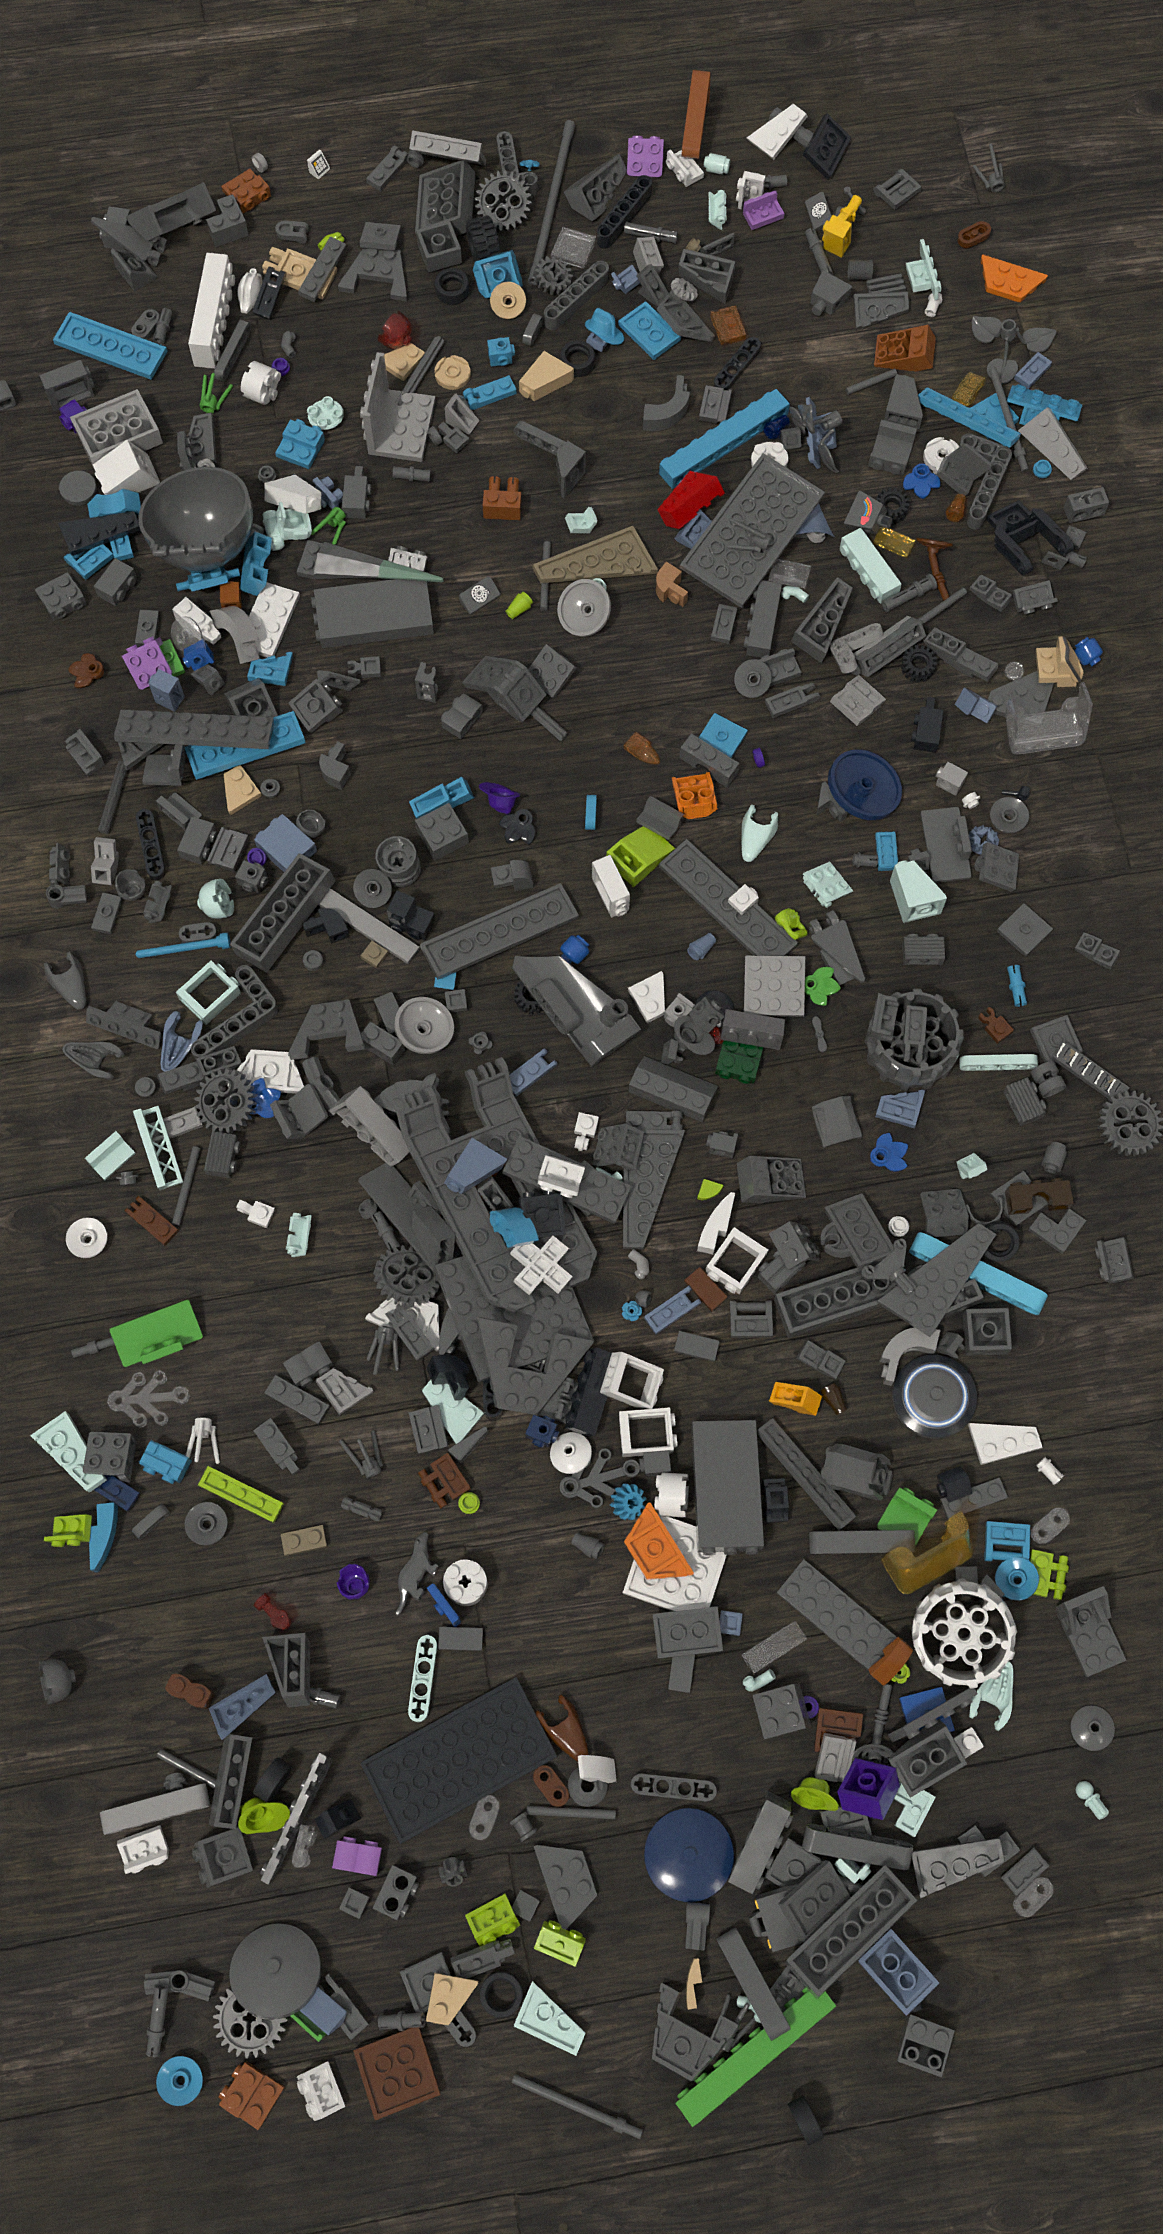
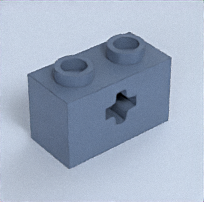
M160 669L151 676L149 686L155 702L175 712L185 697L179 679Z

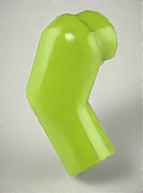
M339 232L329 234L318 244V248L322 251L329 237H333L341 242L344 241V237Z

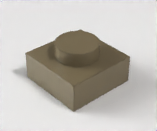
M371 941L361 954V959L378 968L389 953L388 950Z

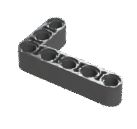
M965 434L961 437L959 447L965 443L970 445L992 464L991 469L986 472L967 518L968 527L976 530L982 527L1008 468L1012 452L1006 446L973 434Z
M242 965L238 967L235 976L240 987L252 1003L196 1040L191 1046V1052L195 1060L196 1058L231 1047L277 1015L278 1007L273 996L249 966ZM243 975H250L246 980L241 979ZM256 989L261 990L257 995L252 994ZM267 1004L272 1005L268 1010L263 1009ZM251 1015L256 1016L252 1021L247 1020ZM232 1027H239L236 1032L230 1031ZM216 1038H223L220 1043H213ZM200 1049H206L203 1054H197Z

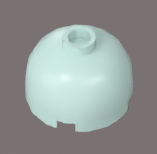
M215 879L206 883L201 888L197 903L207 916L222 919L233 915L234 901L229 899L228 894H231V890L223 879Z

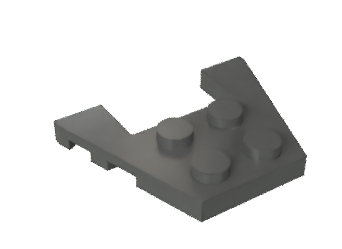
M363 248L338 284L339 292L354 294L358 278L393 283L390 294L391 299L407 301L400 250Z
M350 1000L311 1005L289 1050V1058L291 1060L308 1058L311 1040L346 1036L345 1048L348 1052L364 1050L365 1044L362 1040Z
M661 1983L659 1991L661 1992L660 2004H658L657 2009L658 2022L657 2028H655L652 2059L686 2079L695 2081L741 2025L724 2015H720L712 2036L706 2035L672 2015L682 1992L665 1983Z

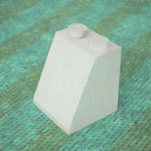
M128 440L93 464L96 471L95 476L101 482V490L105 495L116 493L121 489L140 492L160 483L148 454Z

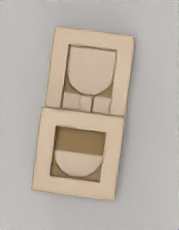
M693 1958L688 1971L686 1982L688 2010L697 2008L693 1984L702 1983L699 1958Z

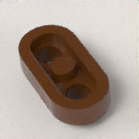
M979 221L962 229L958 234V244L963 248H970L988 239L991 226L987 222Z
M545 1765L538 1767L533 1774V1780L549 1803L556 1807L566 1804L569 1798L568 1789L553 1769ZM542 1773L548 1774L549 1778L547 1781L540 1779ZM555 1791H561V1799L557 1800L554 1798Z

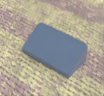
M700 509L696 512L697 516L686 523L674 538L677 542L690 549L693 548L712 522Z
M319 1987L312 1999L300 2010L327 2035H330L343 2024L347 2014L346 2010Z

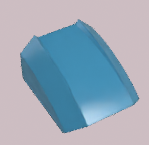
M513 250L487 257L474 263L473 272L479 292L485 298L491 297L494 288L503 282H513L520 287L523 286Z

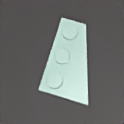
M532 1981L514 2027L576 2056L585 2032Z

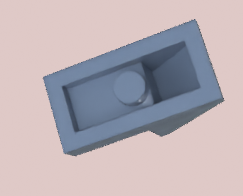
M965 687L955 703L966 715L971 714L986 723L990 721L997 708L996 704Z

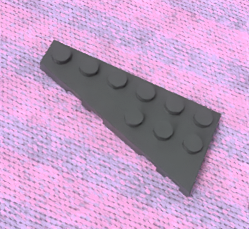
M978 1223L908 1277L916 1286V1289L911 1294L907 1295L897 1285L879 1299L877 1303L931 1337L996 1234Z
M321 1753L315 1757L310 1767L309 1776L304 1779L300 1787L302 1791L298 1799L295 1798L291 1804L289 1811L292 1813L282 1828V1835L279 1841L275 1842L271 1850L272 1857L269 1862L266 1861L260 1872L263 1875L261 1881L264 1883L272 1884L334 1759Z

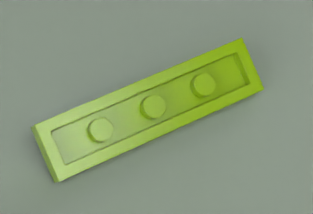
M209 1466L198 1486L272 1523H275L284 1503Z

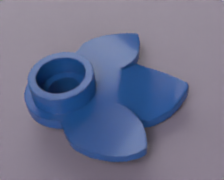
M918 464L913 468L912 473L904 478L903 487L905 490L914 489V493L919 498L924 499L929 495L931 488L940 487V479L937 475L931 473L926 464Z
M264 1078L257 1079L251 1084V1086H255V1089L251 1092L257 1094L253 1098L257 1105L255 1108H252L256 1112H250V1114H259L263 1118H271L274 1114L270 1104L275 1100H279L281 1091L266 1088Z
M890 1133L883 1134L877 1139L876 1148L872 1150L870 1160L875 1166H885L890 1171L904 1170L907 1164L901 1158L905 1155L908 1145L902 1142H892ZM877 1155H882L884 1159H877Z

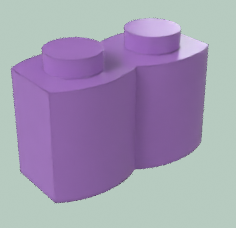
M343 1837L342 1841L337 1840L332 1868L377 1876L382 1848L378 1847V1842L365 1840V1844L362 1845L357 1844L355 1838Z

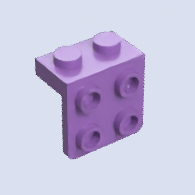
M632 136V138H629L627 174L638 177L641 175L661 177L664 139L655 136L650 137V139H643L642 136Z
M152 636L144 640V645L137 647L135 644L126 649L128 653L122 655L139 689L149 686L151 676L156 674L158 669L172 675V670L160 648L163 644L160 637L154 639Z

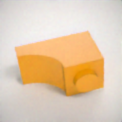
M775 1382L769 1402L795 1410L798 1413L816 1416L822 1396L809 1387Z

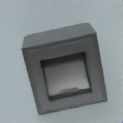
M520 1890L512 1909L516 1915L530 1922L540 1900Z

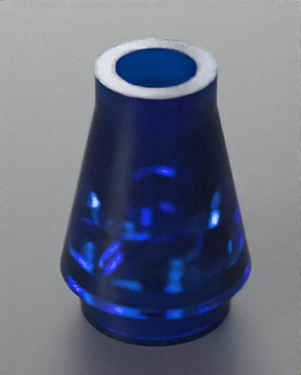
M783 414L776 419L766 422L763 428L765 436L769 439L777 438L781 430H784L789 424V418Z

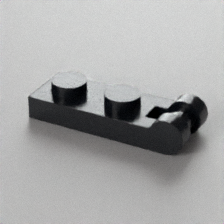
M271 266L268 267L252 311L254 315L268 320L271 319L282 285L286 280L287 272L282 270L279 272ZM273 277L277 278L276 282L271 281Z

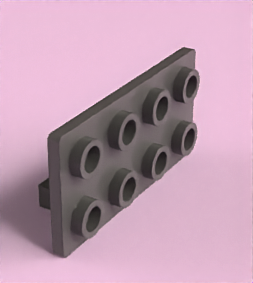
M959 807L921 811L920 815L926 849L930 856L929 866L932 881L938 883L970 879L971 870L968 859L972 851L965 816H960Z

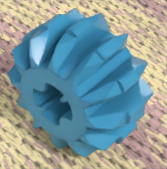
M626 1483L622 1484L621 1488H615L616 1495H610L614 1502L609 1504L615 1508L613 1513L619 1515L620 1519L635 1520V1516L641 1515L640 1509H645V1506L642 1505L647 1500L646 1497L642 1496L644 1491L635 1484L629 1485Z

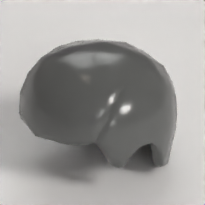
M305 810L299 813L296 819V827L307 837L316 838L324 831L326 821L317 811Z
M123 870L115 878L116 891L124 900L135 901L141 898L146 891L145 880L136 870Z

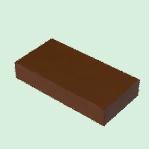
M700 1267L684 1280L711 1312L727 1299V1296Z

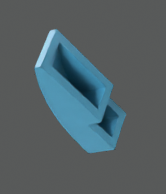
M460 777L446 786L443 783L409 801L415 817L418 819L448 803L453 808L473 799L474 796L468 782L463 777Z
M115 1503L97 1504V1526H91L89 1542L90 1570L93 1572L100 1571L114 1540L118 1520V1505Z

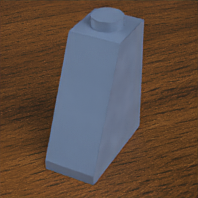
M471 1138L444 1184L451 1191L463 1194L500 1171L507 1158Z

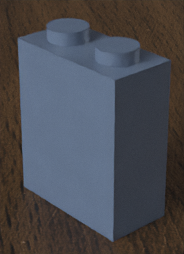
M283 814L274 818L270 826L260 831L254 839L256 847L262 849L266 856L283 872L286 871L298 853L311 858L317 852L315 843Z

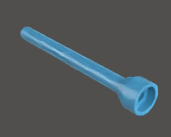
M227 932L221 933L215 939L138 950L136 957L144 958L215 946L227 949L231 948V942Z

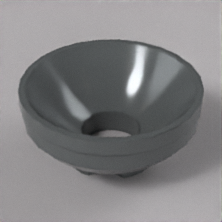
M579 1767L576 1768L568 1780L570 1797L575 1803L584 1807L597 1805L604 1799L608 1783L600 1780L593 1781L594 1789L591 1792H584L581 1788L583 1779H580Z

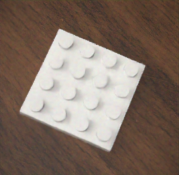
M657 1513L694 1572V1575L646 1580L634 1560L623 1594L673 1612L710 1607L726 1555L724 1552H716L715 1555L710 1556L703 1555V1552L697 1553L696 1526L667 1516H660Z

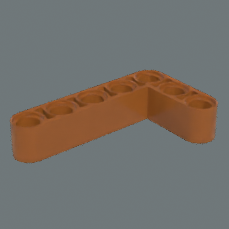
M693 70L681 157L699 159L706 106L709 103L711 72Z

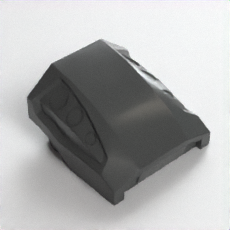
M841 1096L823 1101L811 1108L823 1149L850 1139L862 1138L853 1110L851 1096Z

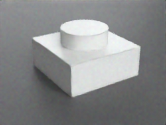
M972 1727L953 1738L964 1758L984 1747Z

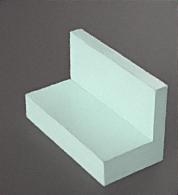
M115 1131L85 1159L106 1180L136 1153Z

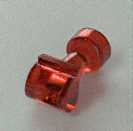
M266 1593L260 1596L253 1606L258 1611L264 1610L269 1615L274 1628L277 1627L280 1630L288 1629L291 1624V1619L287 1616L288 1613L284 1610H278L269 1603L271 1598Z

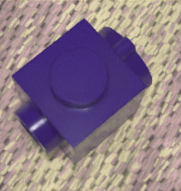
M73 399L59 408L61 413L59 419L68 431L72 429L76 434L77 432L70 417L87 409L84 406L81 407Z

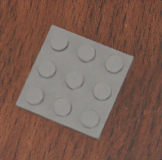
M745 956L744 1012L762 1016L804 1017L805 956Z

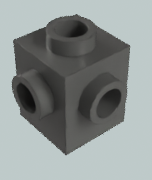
M245 860L235 876L238 885L248 892L254 891L259 893L261 888H265L268 882L265 868L258 863L252 864Z
M704 997L689 1012L695 1025L707 1033L725 1017L720 1010L722 1006L713 999L711 1001L707 997Z

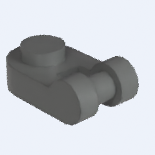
M281 221L275 227L276 235L281 240L297 241L300 244H304L307 241L306 233L308 232L309 225L305 222Z

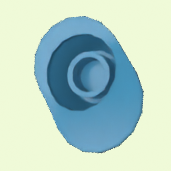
M597 308L592 318L585 322L588 330L607 343L618 345L624 341L622 332L615 327V317L609 312Z

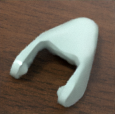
M751 805L742 821V857L745 861H753L775 835L778 829L777 812L771 815V824L760 825L751 819L753 817L752 814L756 811L755 805Z
M1007 1662L1000 1671L1001 1676L996 1680L991 1678L983 1682L977 1690L978 1694L972 1698L973 1702L970 1706L969 1717L973 1719L978 1714L977 1709L980 1701H987L995 1705L1000 1710L999 1718L994 1723L995 1729L998 1731L1007 1723L1012 1711L1013 1666L1010 1662Z

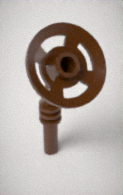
M916 537L919 543L928 547L927 551L929 552L932 575L936 580L937 587L944 601L950 596L945 586L943 574L939 571L936 553H938L939 549L952 547L953 544Z

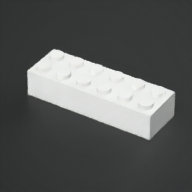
M206 253L188 343L195 367L216 368L217 361L220 360L219 348L223 346L222 333L226 330L225 317L229 315L228 302L232 300L231 286L235 284V275H232V263L229 262L228 255Z

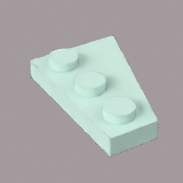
M430 1380L422 1390L432 1407L435 1405L440 1406L444 1427L455 1444L464 1440L484 1415L480 1409L465 1397L462 1400L455 1401L448 1384L433 1385Z

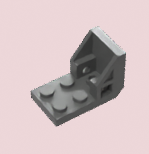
M485 656L462 682L466 688L488 692L496 704L521 722L527 718L546 696V693L529 670L517 660Z
M1104 1586L1056 1606L1057 1616L1085 1678L1126 1661L1108 1621L1111 1618L1108 1594Z

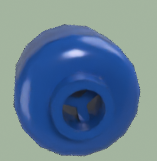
M1087 637L1075 645L1076 649L1074 652L1082 665L1090 664L1092 667L1101 660L1099 656L1102 655L1103 650L1095 638L1089 639Z
M571 935L560 947L563 953L561 957L569 964L571 962L579 964L589 954V944L579 935Z

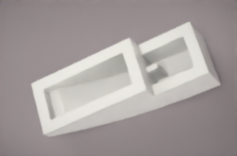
M731 1192L711 1214L701 1234L697 1251L713 1255L717 1235L726 1236L735 1193Z

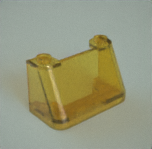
M962 1511L956 1513L944 1523L946 1525V1532L941 1537L943 1542L916 1558L909 1549L898 1547L881 1559L900 1592L904 1594L912 1593L972 1557L973 1545L969 1524Z

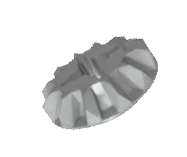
M675 278L671 283V289L682 300L694 301L698 295L697 289L689 281H685L683 278Z

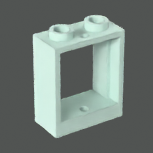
M212 961L207 963L176 992L179 1000L205 1025L241 994L238 981L232 976L229 978L225 974V969L219 963L215 965ZM214 972L229 989L205 1010L190 993Z

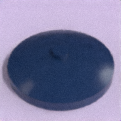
M866 750L844 752L837 757L829 769L828 785L833 798L845 811L855 817L864 820L883 819L889 816L900 803L902 796L900 779L894 768L875 753Z
M686 1808L666 1814L652 1827L645 1843L644 1859L650 1879L662 1893L678 1901L696 1902L714 1895L726 1883L733 1866V1846L727 1830L714 1816L702 1810Z

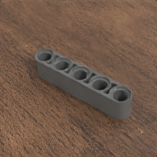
M597 261L545 308L544 324L547 329L556 330L607 284L609 280V266L606 262Z
M915 1530L809 1532L810 1554L916 1552Z
M817 1824L806 1825L802 1848L811 1853L879 1866L886 1865L887 1867L901 1870L909 1869L914 1847L906 1841Z
M735 1927L716 1938L770 2040L773 2041L791 2030L737 1928Z

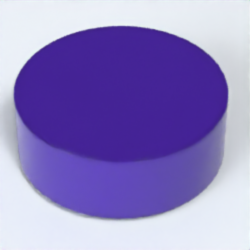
M753 749L752 752L756 766L758 768L764 767L765 762L761 749Z

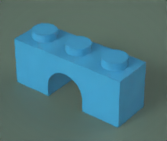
M254 532L245 545L240 590L257 596L266 586L268 569L263 568L270 554L271 537Z

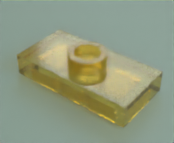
M881 526L873 543L907 558L915 544V540Z

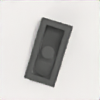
M483 1427L448 1449V1453L460 1464L463 1463L489 1434L488 1428Z

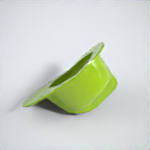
M805 1778L798 1788H794L791 1791L792 1799L804 1808L829 1811L839 1809L837 1801L829 1795L828 1783L823 1779Z
M253 1798L240 1806L239 1812L241 1816L238 1821V1827L245 1834L277 1831L289 1819L290 1811L283 1803H266L260 1798Z

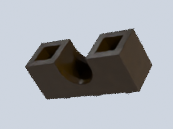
M1062 1178L1052 1179L1050 1182L1045 1183L1042 1180H1036L1022 1185V1182L1010 1184L1005 1190L1008 1215L1029 1213L1033 1209L1032 1198L1037 1196L1046 1200L1049 1211L1070 1209L1074 1204L1070 1181H1063Z

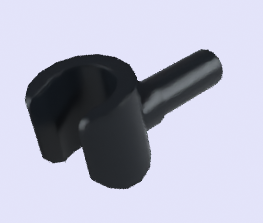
M1021 786L1019 791L1002 790V795L1016 796L1021 801L1027 800L1030 794V788L1027 786Z

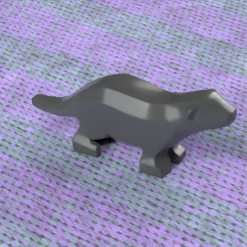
M427 1532L417 1536L414 1541L412 1557L399 1572L398 1589L400 1605L395 1612L397 1616L404 1609L408 1594H411L413 1599L417 1601L421 1599L425 1591L422 1588L418 1589L425 1573L429 1572L434 1576L439 1568V1565H432L430 1563L428 1554L429 1534Z

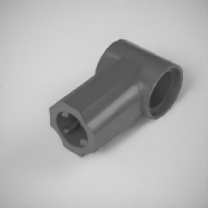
M51 885L46 890L49 904L56 909L69 904L87 903L85 885L68 887ZM54 895H60L57 899L52 898Z
M687 1902L685 1948L705 1950L706 1926L709 1924L710 1904Z

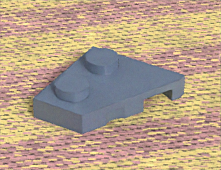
M918 1090V1092L914 1093L904 1092L895 1096H881L875 1117L915 1128L925 1090Z

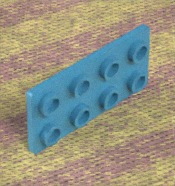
M1012 385L1007 402L1024 406L1019 422L1022 425L1027 424L1047 407L1052 410L1057 420H1059V417L1078 421L1082 404H1079L1076 400L1061 399L1058 395H1047L1041 390H1029L1023 385Z

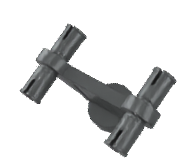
M904 1239L896 1240L893 1244L894 1251L875 1267L872 1265L865 1266L861 1272L863 1279L895 1281L907 1295L911 1294L916 1289V1286L904 1273L906 1271L904 1269L906 1241Z

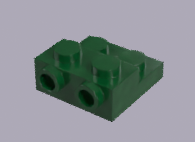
M724 1040L715 1074L723 1079L733 1078L743 1084H754L763 1047Z

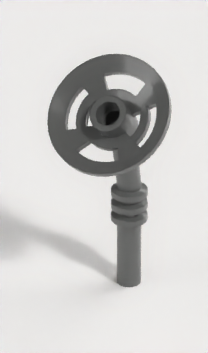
M885 1684L883 1686L879 1708L876 1709L877 1714H875L877 1718L874 1719L875 1728L872 1744L859 1747L853 1754V1761L855 1758L859 1759L858 1756L862 1752L861 1760L885 1765L888 1762V1757L894 1754L891 1749L880 1745L883 1727L887 1723L885 1721L888 1718L886 1715L889 1714L887 1708L892 1690L891 1685Z

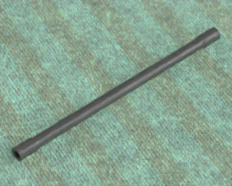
M571 120L565 122L562 142L540 236L528 282L531 285L539 283L534 282L535 276H533L536 263H539V260L544 258L567 154L575 128V123Z

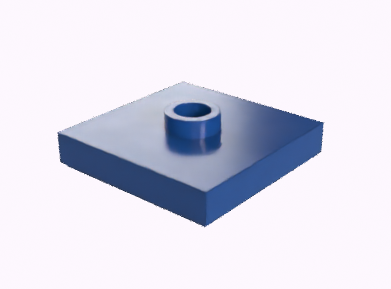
M431 1584L427 1587V1590L436 1601V1604L433 1606L441 1616L445 1614L454 1627L458 1626L461 1623L460 1618L436 1585Z
M942 1687L899 1698L906 1724L946 1702ZM942 1715L936 1718L937 1720L941 1719L949 1732L955 1731L950 1716L945 1719Z

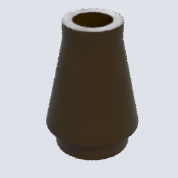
M835 1382L820 1390L822 1398L836 1415L847 1410L840 1387H837Z

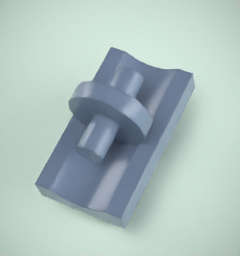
M328 476L322 480H319L318 477L313 479L316 485L315 488L321 492V506L324 508L328 505L331 509L334 507L339 508L338 504L343 501V492L340 489H336L332 493L329 491L334 487V483Z

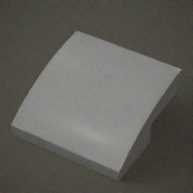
M858 675L849 681L843 690L834 695L830 702L858 726L871 716L886 699Z

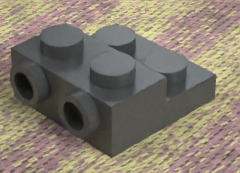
M68 572L35 589L53 621L61 619L66 614L79 610L87 604L83 594Z
M317 678L289 702L291 708L310 733L315 731L325 721L329 723L343 711L340 707L342 705L341 700L336 695L332 696L330 693L332 691L331 686L319 683Z
M239 1827L194 1844L195 1848L192 1849L194 1861H199L201 1871L198 1872L199 1879L202 1884H206L207 1888L253 1871Z

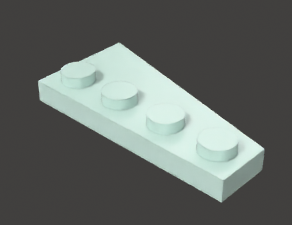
M66 1411L30 1435L89 1493L107 1481L104 1475L83 1473L87 1444Z

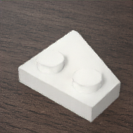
M662 971L628 988L631 997L647 1023L664 1015Z

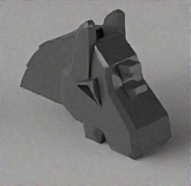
M435 1073L428 1075L423 1081L408 1080L396 1082L394 1085L383 1090L373 1100L383 1108L384 1112L397 1116L392 1103L393 1099L401 1098L405 1110L410 1109L405 1100V1094L410 1093L413 1097L412 1092L418 1090L423 1102H428L427 1097L423 1093V1088L430 1085L436 1094L442 1124L450 1140L452 1138V1130L445 1118L449 1116V1111H443V1106L449 1105V1100L441 1098L438 1093L437 1087L440 1080Z

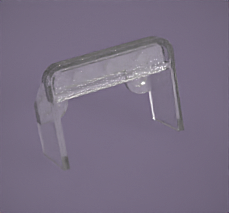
M1085 682L1080 684L1078 697L1066 699L1062 704L1061 710L1026 715L1024 707L1016 704L1013 692H1009L1005 715L1011 752L1014 754H1024L1075 747L1083 744L1086 740L1093 706Z

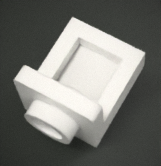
M744 884L728 899V903L743 915L752 905L758 904L759 897L753 888H749Z

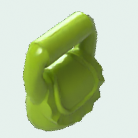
M787 908L776 915L775 921L785 929L792 939L796 940L807 935V930L800 922V916L795 910ZM796 927H798V928L800 929V930L795 931V932H793V931L791 930V929H794V928H796Z

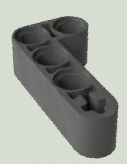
M506 131L500 132L497 135V153L501 175H503L505 170L508 176L511 172H514L515 178L519 175L521 177L520 182L523 180L526 182L524 187L529 186L530 191L528 193L532 197L535 196L538 192L537 175L533 172L519 173L512 135ZM503 185V186H504V192H506V191L508 190L509 186H508V185Z

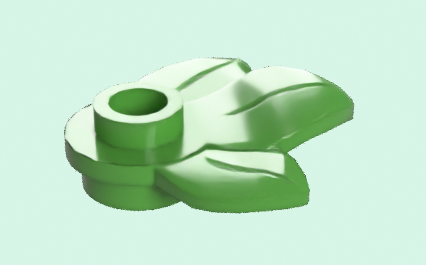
M831 967L819 968L813 975L805 977L804 993L810 995L812 1002L817 1005H827V996L835 994L841 989L839 984L831 978L834 973V969ZM814 982V986L808 987V983Z

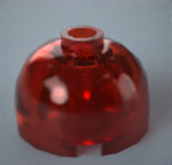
M397 311V314H392L382 327L384 330L383 335L379 334L378 341L385 347L393 350L399 349L411 342L412 325L404 314Z

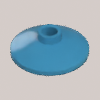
M1013 1557L1000 1564L996 1571L995 1582L1006 1598L1020 1601L1029 1598L1035 1593L1039 1584V1575L1037 1569L1030 1561L1020 1557ZM1020 1577L1022 1579V1582L1020 1584H1015V1578Z
M185 2056L173 2057L166 2061L157 2075L158 2093L165 2102L174 2106H183L192 2102L200 2093L203 2084V2075L199 2065L193 2059ZM178 2076H183L185 2078V2083L183 2085H180L177 2082Z

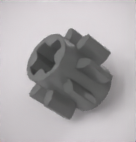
M455 1857L447 1858L443 1861V1867L438 1868L442 1884L446 1883L451 1887L460 1885L463 1881L462 1877L467 1876L464 1861H459Z

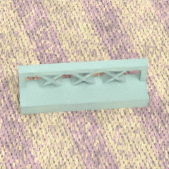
M159 1106L143 1111L142 1109L134 1110L133 1113L158 1189L163 1190L183 1183ZM156 1112L158 1120L155 1126L147 1123L145 1115ZM155 1131L164 1135L161 1145L154 1143L152 1140ZM162 1149L170 1154L167 1164L159 1161L158 1156ZM169 1168L176 1172L177 1180L166 1183L164 1175Z

